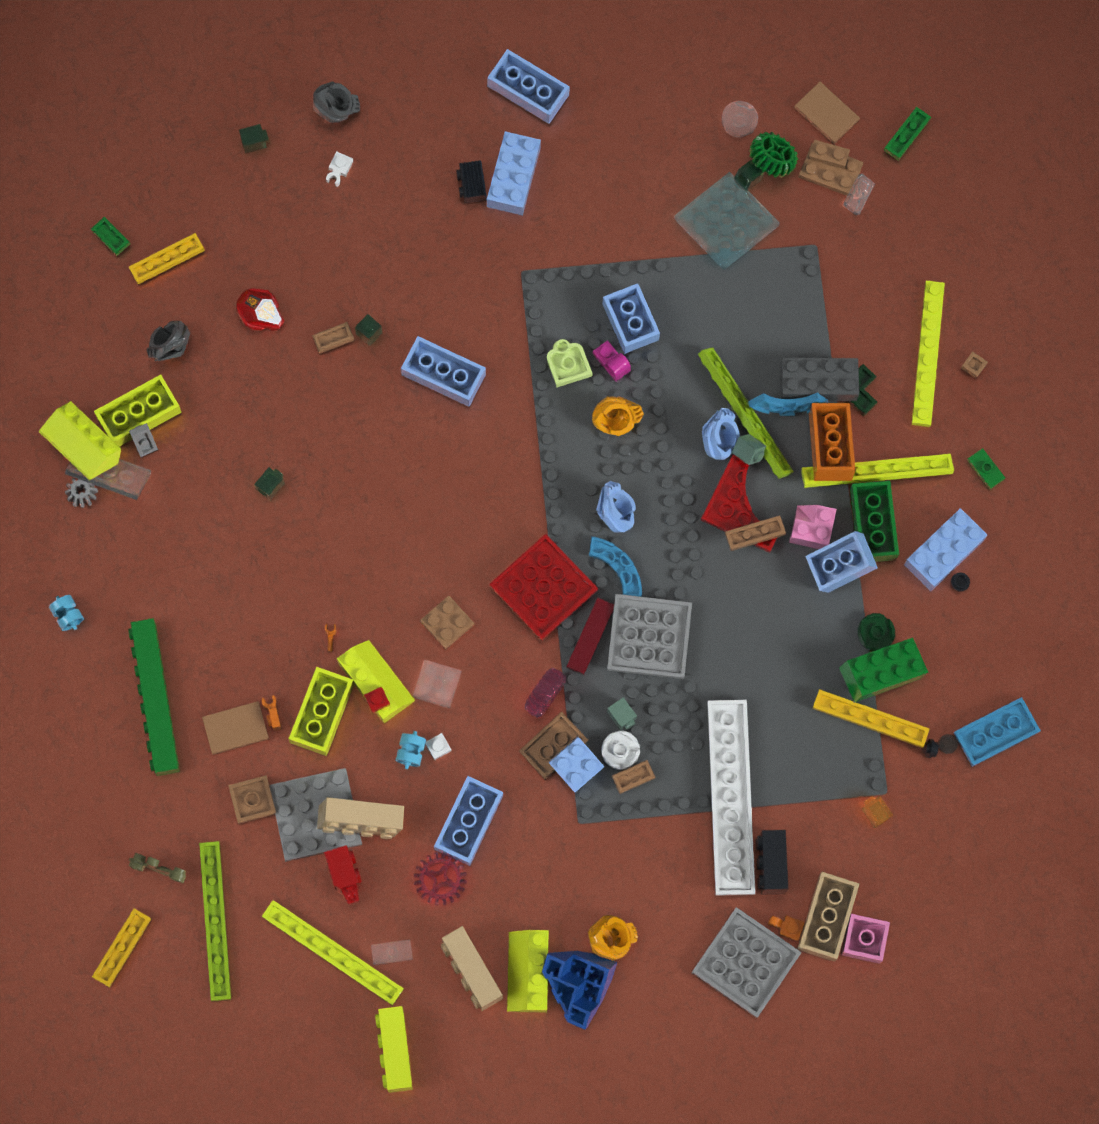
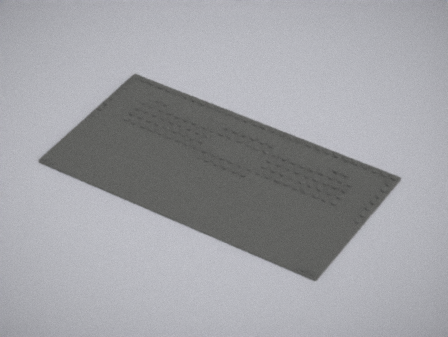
M805 245L522 271L521 280L548 536L598 588L597 592L558 626L567 718L588 739L585 745L604 766L603 769L575 792L578 823L590 824L712 812L707 702L715 700H747L752 808L885 795L887 793V783L880 733L812 709L819 689L853 701L839 667L847 660L870 653V651L862 645L858 638L857 628L860 621L865 617L860 577L829 593L819 591L805 557L819 549L789 543L797 506L820 505L837 509L829 544L854 532L848 484L804 488L801 473L802 467H813L809 413L807 411L795 413V416H780L779 413L769 412V414L753 409L794 471L789 476L778 479L764 458L760 462L750 464L747 470L746 495L752 512L760 521L780 515L786 531V535L777 538L771 552L768 553L754 545L730 551L725 532L701 521L733 455L731 452L730 456L725 460H716L709 457L704 448L702 427L718 410L728 408L735 414L734 422H736L740 436L747 435L749 432L743 427L740 418L732 410L727 398L723 396L721 389L712 379L710 372L702 364L698 353L713 347L748 402L763 393L781 399L780 364L782 358H832L817 246ZM638 283L658 327L660 337L659 341L624 354L603 307V297ZM564 339L570 344H580L591 368L592 377L556 387L547 363V354L553 349L554 343ZM607 340L618 354L622 353L631 365V371L616 382L592 354L596 348ZM607 396H620L642 407L644 413L639 423H634V428L628 433L616 436L604 433L594 426L592 421L594 408ZM609 481L619 483L621 490L623 489L635 502L636 510L633 512L634 525L626 532L614 533L596 511L602 487ZM591 536L615 544L616 547L630 557L640 576L642 597L692 603L684 679L607 671L613 612L585 674L582 675L566 668L597 598L614 604L615 594H623L620 579L612 567L600 559L589 557ZM875 696L856 702L877 710ZM624 697L637 715L635 725L628 730L623 728L621 731L631 733L637 739L640 746V755L634 765L648 760L655 779L619 794L612 775L623 770H616L605 763L601 747L604 739L609 734L620 731L607 713V708Z

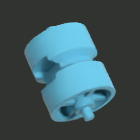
M72 596L55 597L56 600L49 605V609L54 617H58L57 623L62 631L72 628L76 630V626L84 620V617L79 609H75L76 603Z
M413 731V734L403 733L399 743L401 749H398L395 761L404 764V769H408L409 766L420 767L422 760L420 752L424 751L426 739L418 736L417 731Z

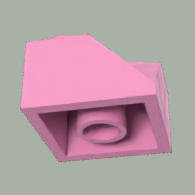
M820 505L797 506L789 543L815 549H821L829 545L837 509Z
M851 914L845 932L841 955L880 964L883 961L890 922Z

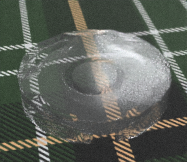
M735 101L725 107L721 122L728 134L741 138L754 132L758 123V114L753 105L748 102Z

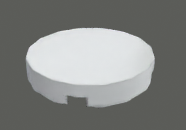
M618 731L609 734L604 739L601 753L608 766L616 770H625L637 762L640 755V746L637 739L631 733Z

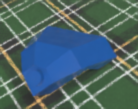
M582 951L547 954L542 973L545 979H548L552 987L551 991L557 1003H560L568 1023L584 1030L587 1029L610 986L617 965L616 961Z

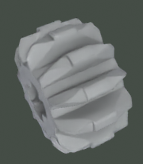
M79 475L77 481L75 478H72L73 484H66L67 488H69L65 491V494L68 496V502H73L74 507L80 503L81 508H84L86 502L91 506L90 499L96 500L97 497L94 494L98 493V489L95 488V481L90 482L87 478L83 480L82 475ZM84 489L85 493L81 492L79 495L78 491H82Z

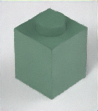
M747 434L738 437L732 453L750 465L762 460L766 445L752 435Z
M624 697L607 708V713L620 731L623 728L628 730L636 724L637 715Z

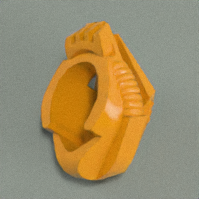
M607 396L594 408L592 421L594 426L600 431L620 436L631 431L634 428V423H639L644 413L639 404L620 396Z
M613 915L602 916L588 931L592 952L612 961L625 956L631 947V943L637 942L638 938L637 930L633 923L625 924V921Z

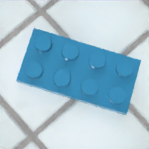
M1021 697L958 729L953 734L973 767L1030 738L1041 730Z

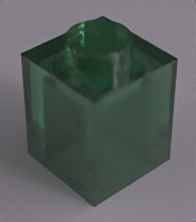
M261 124L239 130L245 153L267 148L266 141L269 139L266 129L262 130Z
M752 160L739 168L734 177V180L746 192L759 183L766 173L762 172L760 168H756L757 165L752 163Z
M367 314L356 325V335L371 346L382 334V326Z
M268 467L254 484L255 489L271 501L285 484L284 475L277 469L272 470Z

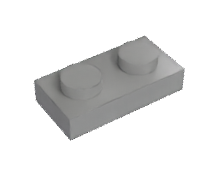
M147 423L129 431L140 457L158 450Z

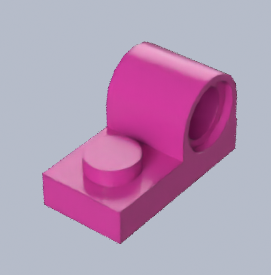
M608 340L592 353L615 382L631 371V365L622 353L618 354Z

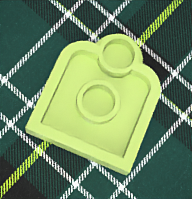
M564 339L554 343L553 349L547 354V363L556 387L592 377L591 368L580 344H570Z

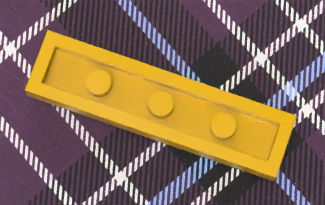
M196 233L129 266V269L137 284H140L205 250Z
M135 908L132 910L92 976L94 979L110 988L151 921L150 917Z

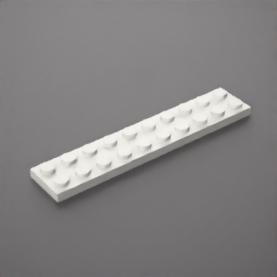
M747 700L708 701L715 896L755 895Z

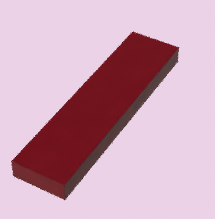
M597 598L566 668L582 675L585 674L614 610V604Z

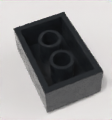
M762 830L755 841L756 851H759L758 858L756 859V868L760 870L759 878H757V889L761 890V895L785 894L788 890L786 830Z

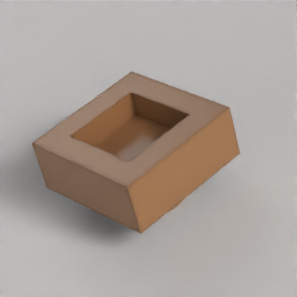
M972 351L961 368L977 379L988 362Z

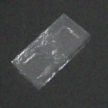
M863 173L859 174L843 206L853 214L860 215L875 183Z
M410 940L371 945L373 965L413 960Z

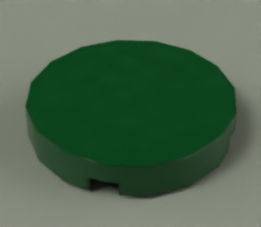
M872 613L865 616L857 628L860 642L871 651L890 646L895 639V627L892 621L881 613Z

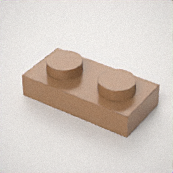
M814 140L809 159L845 169L850 149Z

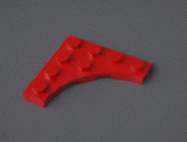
M734 454L701 518V521L724 532L760 521L752 512L746 495L745 484L749 465ZM777 538L754 544V546L770 553Z

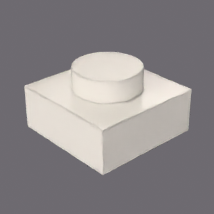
M442 733L425 743L434 760L451 752V748Z

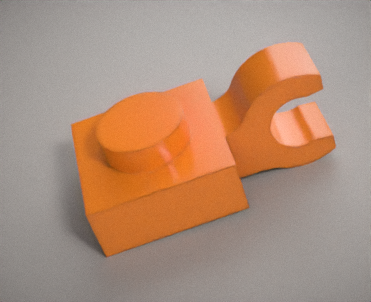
M272 696L273 702L271 704H266L265 698H262L263 707L268 709L270 715H266L268 726H272L274 731L282 730L276 707V697Z
M771 916L768 925L779 928V935L798 941L805 922L789 916H785L784 921Z

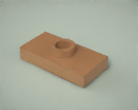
M348 322L312 335L319 354L354 341Z
M648 760L612 775V779L619 794H622L655 779V775Z

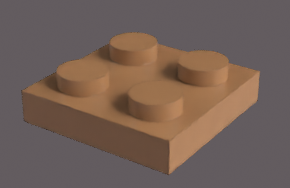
M450 596L446 597L420 620L445 650L475 625Z
M267 775L228 785L238 824L276 813Z

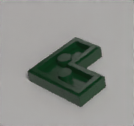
M862 364L858 368L857 401L848 402L865 416L878 403L865 391L877 376Z

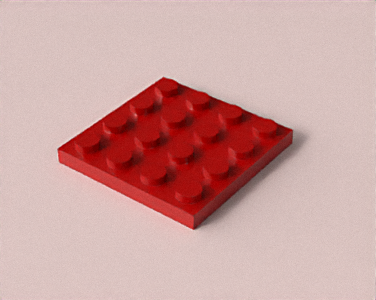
M547 534L543 535L489 584L493 591L541 641L598 591L594 583Z

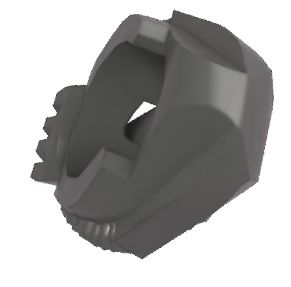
M329 82L319 86L313 93V110L330 123L342 122L348 119L350 114L360 111L358 96L351 94L340 83Z
M171 321L164 328L158 327L150 337L149 347L146 349L148 357L155 358V361L181 357L184 354L190 336L188 327L182 321Z

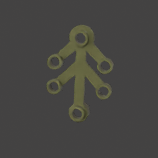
M135 853L134 857L128 860L130 862L129 867L143 872L144 868H148L168 876L174 881L180 883L185 881V870L177 867L174 870L164 866L158 867L160 861L155 858L148 857L145 863L146 857Z

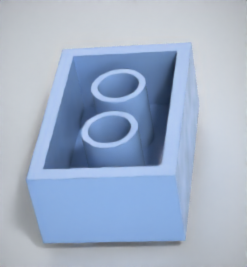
M638 283L603 297V307L624 354L659 341L660 332Z
M856 531L805 556L819 591L827 593L878 568L864 534Z

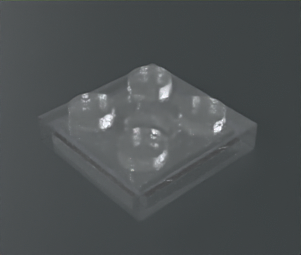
M424 660L413 697L450 708L462 671Z

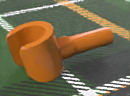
M327 624L325 625V634L328 636V652H333V636L337 632L335 624L332 631H328Z

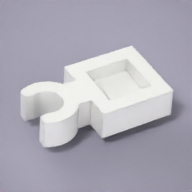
M336 151L329 165V170L332 172L326 176V182L329 183L330 179L335 178V186L338 187L341 182L340 176H347L353 163V158Z

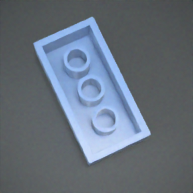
M508 49L487 77V87L550 124L569 96L570 86Z
M504 132L487 196V207L523 216L541 148L540 139Z
M417 336L401 367V375L470 407L486 375V368Z
M960 508L906 560L904 565L932 591L986 539L987 534Z
M467 776L434 845V850L470 866L502 800L503 792Z

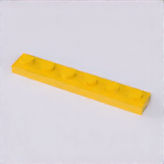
M820 689L812 708L921 748L924 747L930 730L924 726L856 702L854 703V701Z

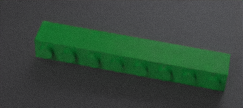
M154 618L131 622V628L128 629L130 640H134V647H131L133 659H137V666H134L136 677L140 678V684L137 685L139 696L143 697V703H140L142 715H146V722H143L145 734H149L150 740L146 741L148 753H152V760H149L151 772H155L156 776L180 772L156 622Z

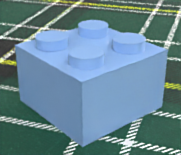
M576 737L548 762L573 792L579 790L604 768L603 764L579 737Z

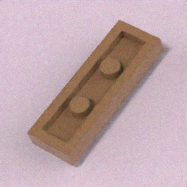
M780 515L725 532L730 551L786 535Z

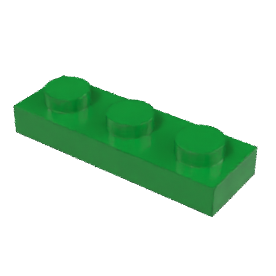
M916 107L885 146L884 151L899 161L931 120V116Z

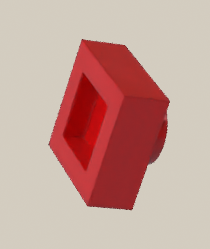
M382 687L364 694L372 714L390 706Z

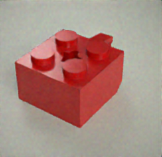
M347 845L325 851L324 854L335 890L344 895L348 905L359 902L358 889L360 887L358 883H361L362 880L358 868L354 869L353 864H356L353 850H348Z

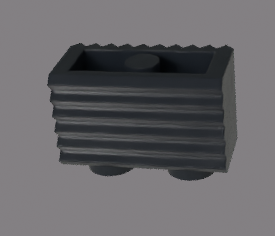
M482 161L459 163V169L456 170L457 180L462 183V187H459L460 198H464V204L487 201Z

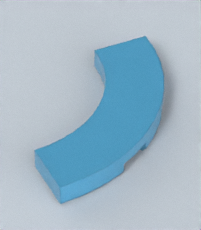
M763 393L750 400L749 407L766 414L773 412L779 413L780 416H795V413L807 411L809 413L812 403H829V401L819 393L797 399H779Z
M591 536L589 557L600 559L612 567L620 579L622 595L642 597L640 576L630 557L616 547L615 544Z

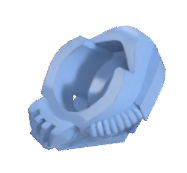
M728 408L718 410L702 427L705 452L709 457L716 460L728 458L738 437H740L736 422H734L735 414Z
M609 481L602 487L596 511L614 533L630 530L634 525L633 512L636 510L635 502L623 489L621 490L619 483Z

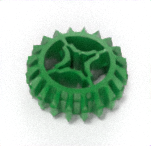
M773 132L760 133L751 142L749 157L753 159L752 163L757 165L756 168H760L762 172H766L768 176L773 175L775 178L777 176L780 178L787 176L794 170L798 160V153L794 151L795 147L785 140V137L781 138L779 134L774 135Z

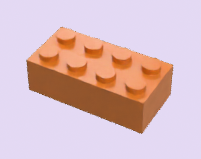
M812 403L809 412L814 481H852L855 473L850 403Z

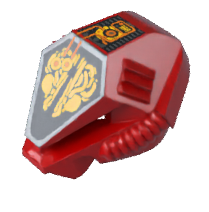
M247 289L236 302V311L242 323L252 330L262 331L268 328L274 331L280 329L285 322L278 310V301L269 290Z

